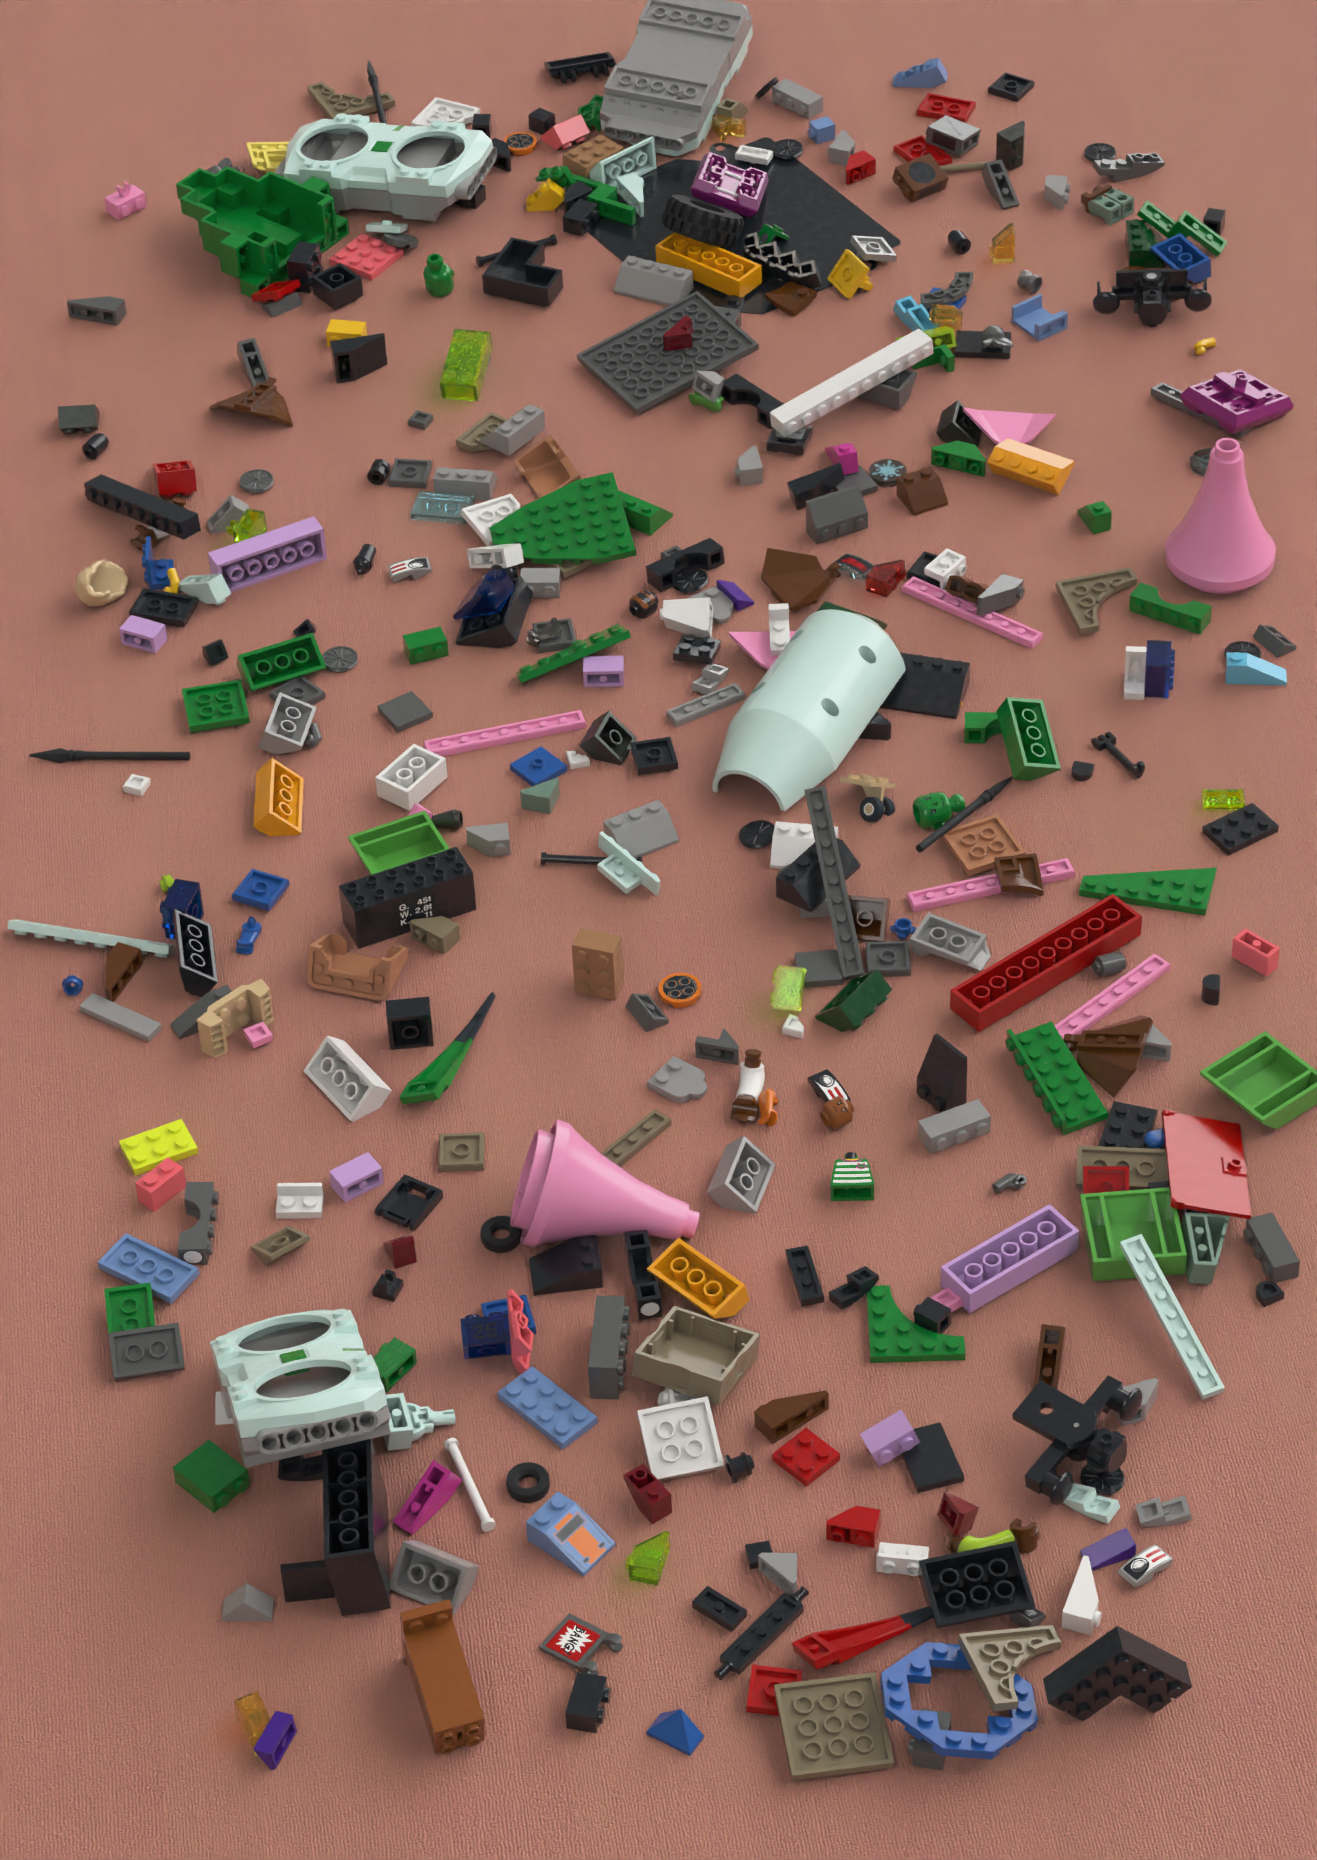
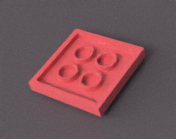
M361 233L329 260L332 266L341 263L355 274L373 280L404 255V249L388 245L384 241Z

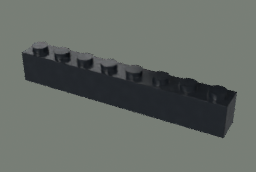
M102 474L84 483L85 496L88 501L184 540L201 531L198 513Z

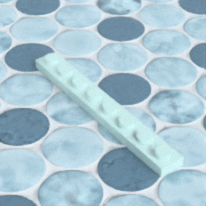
M17 919L9 920L7 928L15 930L14 934L27 935V932L34 933V937L47 938V935L54 936L56 941L73 939L75 944L87 945V942H92L95 947L107 948V945L115 946L117 942L140 948L141 954H147V951L154 952V956L167 958L169 954H174L176 948L174 944Z
M1142 1234L1120 1241V1248L1201 1399L1204 1400L1223 1393L1225 1387Z

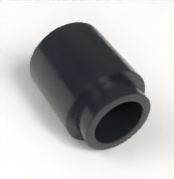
M953 230L949 233L948 243L957 254H964L969 251L971 242L962 231Z
M102 433L94 434L82 446L84 455L87 458L96 459L107 449L109 440Z

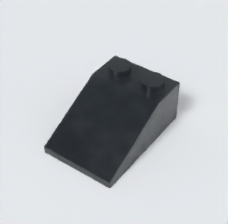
M937 1033L933 1036L917 1075L916 1091L921 1099H925L936 1111L944 1112L966 1104L967 1056Z
M596 1235L571 1238L529 1258L534 1296L603 1288L602 1267Z

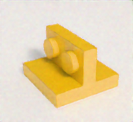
M848 249L844 251L827 277V280L849 299L852 298L858 287L871 291L874 286L868 281L870 278L867 276L870 268Z

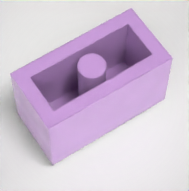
M131 615L119 628L122 644L152 653H157L167 641L165 624Z
M585 656L583 658L584 687L624 686V657Z
M369 1152L329 1171L331 1187L345 1203L384 1184L382 1167Z
M902 1410L860 1433L878 1467L890 1462L893 1458L920 1443Z

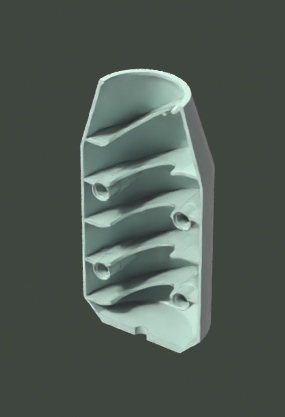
M830 609L817 611L809 615L731 720L713 780V792L718 793L720 779L725 775H745L764 785L776 798L780 810L786 811L805 795L804 790L814 788L833 773L906 670L903 658L888 633L873 620L856 613Z

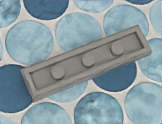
M733 683L667 710L666 717L676 727H679L746 699L745 693L736 683Z
M94 993L80 1005L81 1012L147 1042L162 1030L161 1023Z

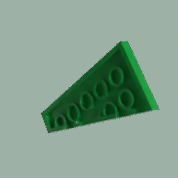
M617 623L601 632L589 635L584 640L574 641L570 647L549 657L542 658L531 666L525 665L519 668V672L515 673L519 682L523 683L629 639L631 635L628 629Z
M1217 867L1083 876L1079 896L1103 900L1114 894L1127 904L1205 916Z

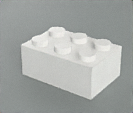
M413 744L375 777L377 796L410 811L414 803L418 804L448 777L446 758Z

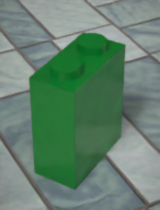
M210 1440L173 1466L175 1483L213 1513L221 1507H225L230 1500L239 1493H243L250 1486L248 1470Z

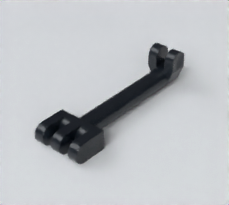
M1111 732L1099 735L1098 739L1096 737L1091 739L1092 745L1098 751L1106 748L1137 779L1143 775L1145 770L1143 761L1137 762V765L1133 764L1114 746L1116 744V737Z

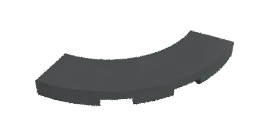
M955 272V277L947 289L921 293V304L925 309H932L959 300L970 290L973 283V272Z

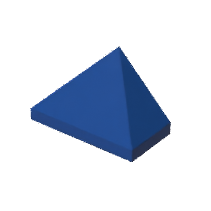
M682 1709L660 1713L647 1730V1735L691 1756L704 1738L702 1732Z

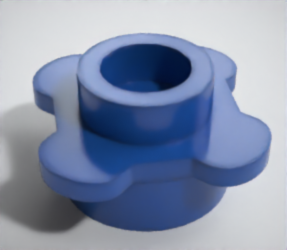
M900 918L895 921V925H892L890 930L895 932L898 938L905 939L909 934H913L916 928L912 926V922L909 919Z

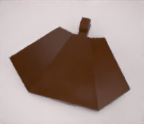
M269 377L266 382H258L248 391L209 406L210 409L220 407L263 416L293 427L284 397L276 391V386L273 385L276 383V378Z
M767 548L761 580L771 589V594L780 603H788L789 609L796 611L818 603L836 581V578L841 577V573L838 571L841 569V566L838 562H834L826 570H823L816 556Z
M1140 1015L1095 1030H1083L1081 1035L1065 1034L1063 1040L1067 1043L1070 1051H1075L1078 1048L1077 1063L1080 1068L1114 1098L1137 1070L1153 1020L1150 1017Z

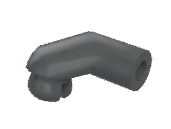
M311 723L309 727L310 734H308L304 741L305 746L308 748H314L322 740L318 725Z
M1009 1173L994 1182L992 1189L997 1194L1006 1188L1021 1189L1025 1186L1027 1179L1022 1174Z

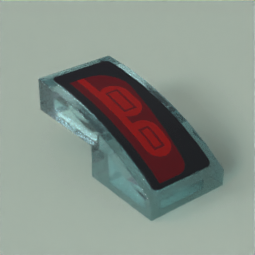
M844 554L834 561L838 562L841 566L839 570L849 571L850 577L865 580L877 571V568L870 562L851 554Z

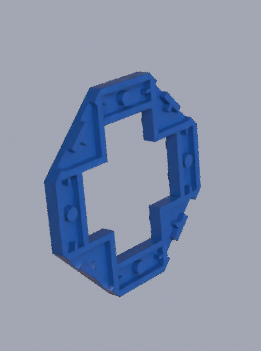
M926 1642L881 1672L880 1687L884 1716L891 1721L898 1720L905 1725V1731L919 1741L926 1740L933 1745L932 1750L940 1756L992 1760L999 1755L1001 1749L1010 1747L1020 1740L1021 1735L1026 1731L1031 1732L1037 1727L1038 1716L1032 1684L1017 1674L1014 1676V1689L1019 1700L1017 1709L1008 1710L1010 1718L988 1716L986 1721L987 1733L940 1730L937 1712L911 1709L908 1683L930 1684L932 1677L930 1667L972 1670L958 1644Z

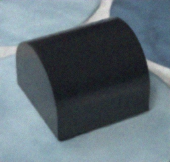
M1210 974L1203 978L1201 998L1206 1004L1218 1005L1220 976L1218 974Z

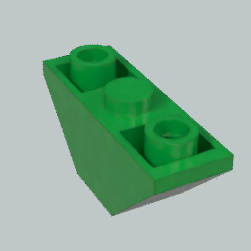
M953 441L934 446L931 449L932 465L983 477L986 475V459L974 444Z

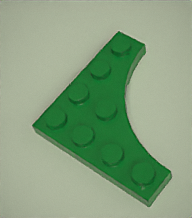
M890 1285L873 1286L866 1293L870 1363L965 1360L964 1336L936 1333L912 1322L895 1304Z

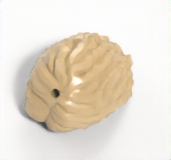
M102 559L80 571L76 577L75 592L79 600L90 607L104 606L125 594L128 577L125 575L123 568L118 564Z

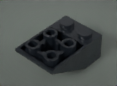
M384 333L330 341L333 372L337 384L355 381L387 365Z

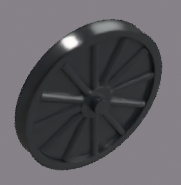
M777 77L773 78L754 97L759 99L765 95L780 79H777Z
M783 139L772 145V151L778 158L791 159L802 154L803 146L797 140Z
M1094 143L1085 148V157L1092 162L1102 159L1113 160L1116 156V150L1110 144Z
M700 569L683 571L676 576L674 588L684 593L698 591L708 583L707 573Z
M1236 641L1229 644L1225 648L1224 653L1225 659L1227 652L1248 653L1258 658L1261 657L1259 647L1247 641Z
M765 820L750 822L740 830V842L749 848L764 847L772 842L775 826Z
M1088 1464L1083 1467L1080 1476L1082 1485L1095 1488L1097 1494H1112L1119 1491L1123 1487L1125 1479L1124 1473L1120 1468H1118L1113 1476L1109 1477L1102 1472L1097 1473L1088 1468Z

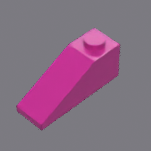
M852 443L825 447V452L834 465L841 463L844 475L859 472L857 451Z
M433 1460L393 1522L413 1535L449 1501L462 1479Z

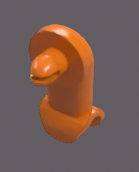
M772 1089L763 1090L758 1098L761 1114L758 1124L760 1125L766 1123L769 1126H774L778 1120V1115L773 1110V1105H777L779 1101Z

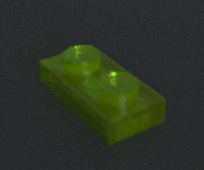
M1202 789L1203 809L1234 810L1245 806L1244 789Z

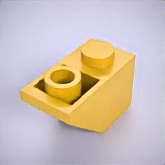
M548 178L538 186L534 193L528 195L526 198V210L528 212L554 210L564 201L565 190Z

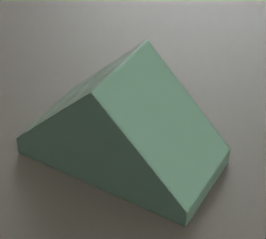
M558 778L521 790V807L527 810L551 814L560 796Z

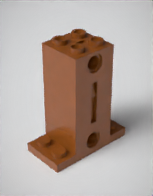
M450 1599L400 1612L402 1658L404 1664L408 1665L435 1754L440 1752L447 1754L453 1752L458 1747L465 1745L471 1747L485 1740L484 1716L453 1622Z

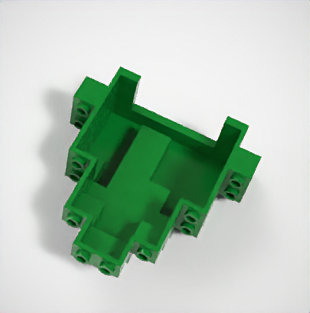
M226 166L216 174L198 168L176 183L182 214L198 221L203 250L220 258L221 272L240 279L241 294L250 298L251 294L273 282L288 279L287 259L299 241L319 244V250L321 253H324L349 235L348 219L335 214L334 198L330 196L329 183L314 176L303 184H299L270 171L261 178L256 179Z

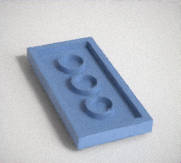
M127 1233L97 1262L99 1269L131 1285L151 1282L152 1295L170 1304L199 1275V1268Z
M533 1366L497 1392L498 1399L561 1449L566 1448L598 1423L596 1415Z

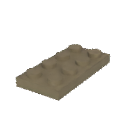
M1078 1145L1076 1189H1083V1166H1129V1190L1148 1189V1183L1168 1181L1165 1149Z

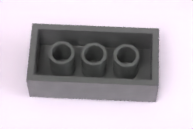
M596 1295L588 1362L590 1399L619 1400V1391L624 1390L625 1378L621 1374L626 1372L627 1360L623 1356L628 1354L629 1343L625 1338L630 1336V1322H626V1320H629L630 1309L629 1306H625V1296Z

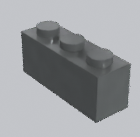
M1268 1213L1246 1219V1229L1243 1230L1245 1241L1251 1244L1254 1257L1261 1262L1264 1275H1268L1271 1282L1274 1283L1298 1277L1300 1260L1274 1214Z

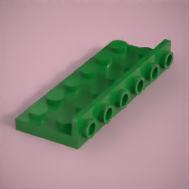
M1052 1021L1016 1035L1012 1029L1007 1030L1005 1044L1008 1051H1013L1017 1066H1022L1027 1082L1031 1081L1034 1094L1037 1098H1041L1045 1112L1051 1114L1054 1127L1056 1129L1059 1128L1063 1136L1108 1119L1107 1110Z

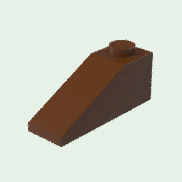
M117 942L114 948L108 952L105 993L108 1000L114 1002L143 965L140 948Z
M1041 1325L1033 1389L1039 1381H1042L1058 1390L1066 1340L1065 1327Z
M825 1390L779 1398L761 1405L754 1411L755 1428L774 1444L828 1410L829 1393Z

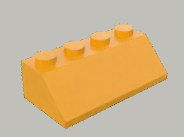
M1007 438L994 447L987 464L993 473L1059 495L1075 461Z
M273 758L256 772L253 826L268 836L299 835L302 828L304 778Z
M680 1238L671 1244L647 1268L648 1272L713 1319L734 1316L750 1301L745 1284Z

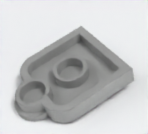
M716 586L686 598L710 597L713 605V622L717 624L727 623L734 611L732 600Z
M675 1056L647 1081V1088L677 1103L687 1102L691 1098L700 1099L707 1092L704 1072Z

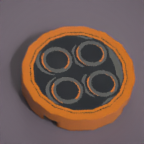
M527 132L511 133L503 140L508 143L509 152H513V155L516 156L530 154L534 148H537V138Z
M688 973L670 974L662 979L658 986L659 998L666 1005L667 1003L672 1004V1007L675 1008L694 1005L702 995L701 982L697 977Z

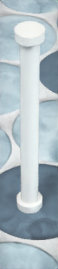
M449 1438L444 1442V1447L450 1452L479 1515L482 1530L489 1532L496 1527V1523L488 1514L458 1449L459 1443L457 1439Z

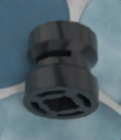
M383 459L373 461L367 474L368 480L374 485H382L390 471L389 463Z

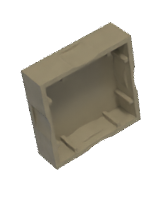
M674 1306L660 1322L657 1330L649 1335L634 1352L632 1376L696 1398L708 1396L709 1402L720 1405L758 1358L760 1334L732 1324L718 1322L704 1315Z

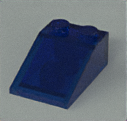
M491 570L468 591L452 617L454 619L500 613L515 588L505 570Z

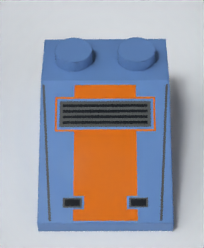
M556 1492L526 1521L527 1540L582 1576H585L615 1546V1542L576 1502L560 1492Z

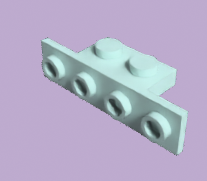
M603 831L600 832L598 847L609 857L598 864L597 870L625 894L643 884L657 896L661 881L658 876L651 873L640 861L633 858L626 849L620 847L612 837L607 836Z

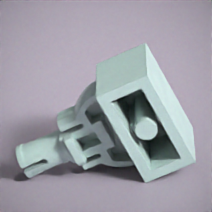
M404 1393L386 1395L391 1434L384 1436L387 1451L411 1448L412 1441L421 1438L425 1433H433L434 1426L454 1425L456 1421L454 1410L433 1411L428 1406L420 1407L413 1403H406Z

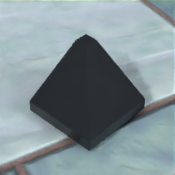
M306 619L293 632L296 637L315 633L316 626L309 619Z

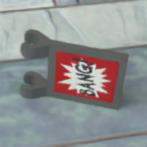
M569 1613L544 1640L539 1649L580 1670L582 1673L598 1675L599 1672L596 1670L598 1667L597 1663L589 1660L603 1643L615 1653L619 1652L623 1645L620 1644L622 1640L620 1635L607 1633Z

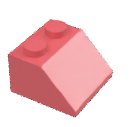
M580 114L553 126L541 136V139L555 150L560 148L565 150L571 147L575 141L578 144L586 140L585 136L590 131Z

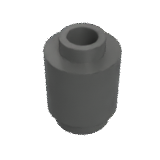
M1111 952L1096 956L1092 962V968L1099 977H1105L1120 973L1125 969L1126 960L1121 952Z

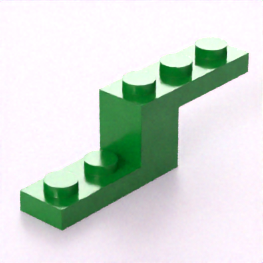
M572 174L577 182L581 181L593 189V192L587 196V201L598 204V211L601 216L629 225L636 223L635 207L618 202L616 187Z
M1146 200L1137 213L1140 218L1168 239L1179 233L1185 238L1190 236L1217 257L1228 243L1186 210L1174 221Z

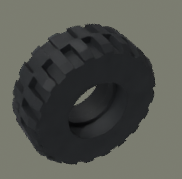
M672 194L668 198L662 216V224L667 229L697 241L725 248H733L738 243L744 224L743 217L734 211L701 199Z

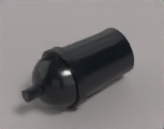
M364 544L355 557L353 565L357 574L366 573L371 570L377 552L373 545Z

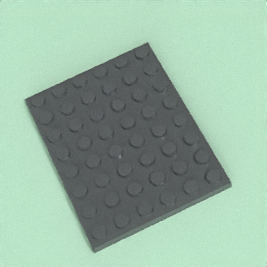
M696 291L577 354V359L638 415L692 386L696 371L718 372L759 350V345L710 301ZM685 315L691 317L693 347L666 351L662 336Z

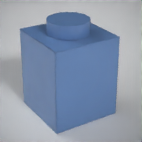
M828 116L809 121L808 136L816 144L834 140L835 124Z

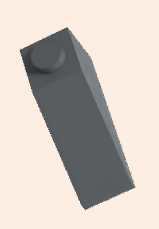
M1002 159L985 163L981 173L987 189L1000 207L1007 209L1019 206V201Z
M105 296L67 301L68 314L72 318L118 326L127 314L125 300L121 298Z
M252 338L237 342L236 353L252 388L258 382H266L269 375L256 339Z
M1001 574L978 597L976 615L980 616L1013 606L1024 596V580Z
M228 985L207 992L170 1023L179 1040L199 1032L197 1019L207 1012L208 1006L232 992Z

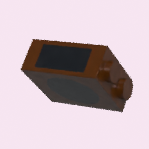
M929 153L895 167L892 179L902 190L904 196L913 203L944 190L949 177Z

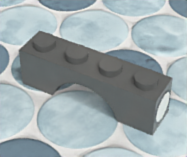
M186 1182L184 1196L186 1213L197 1218L198 1222L192 1228L180 1232L178 1243L179 1259L191 1265H208L209 1255H213V1242L211 1238H215V1225L213 1221H217V1208H215V1205L219 1204V1192L215 1191L214 1182Z

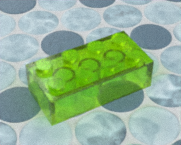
M454 329L440 380L442 398L478 401L493 347L490 332Z

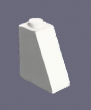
M710 597L663 600V608H660V619L664 620L666 628L696 637H712L713 605Z

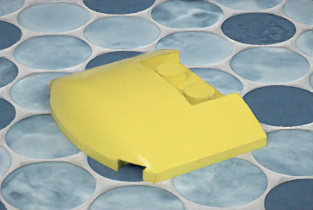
M289 142L246 143L253 167L264 173L269 171L275 173L286 156Z

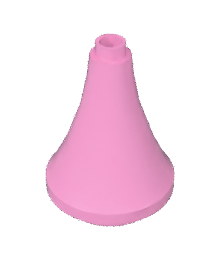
M1222 438L1216 442L1215 447L1210 452L1201 488L1187 514L1169 534L1165 544V561L1169 570L1189 586L1214 594L1235 593L1247 589L1264 580L1270 574L1275 564L1276 548L1274 541L1262 525L1248 490L1244 453L1240 449L1239 442L1232 438Z
M556 1119L549 1132L537 1129L533 1136L518 1182L511 1212L510 1226L522 1229L520 1243L531 1247L574 1237L624 1235L627 1232L647 1230L648 1237L677 1240L683 1236L692 1239L698 1225L700 1213L689 1210L688 1203L673 1198L639 1181L598 1152L576 1132L570 1123Z

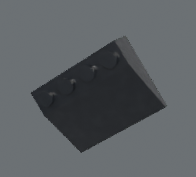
M520 576L473 593L460 627L456 644L493 648L514 645L518 640L533 596V592L524 579Z
M900 652L906 670L880 708L957 719L961 702L964 699L970 682V663Z
M1016 1541L919 1560L918 1577L924 1598L937 1629L1035 1609V1603Z

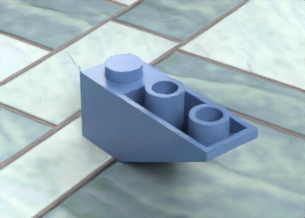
M939 57L929 59L921 65H914L909 70L898 72L894 75L892 85L893 87L933 88L947 81L948 72Z

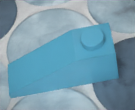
M1227 652L1225 683L1287 685L1286 669L1248 653Z

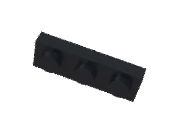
M808 1245L785 1249V1256L801 1306L824 1302V1294Z

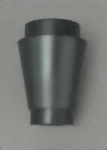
M453 809L433 815L431 821L437 828L458 829V827L463 826V815L461 810Z

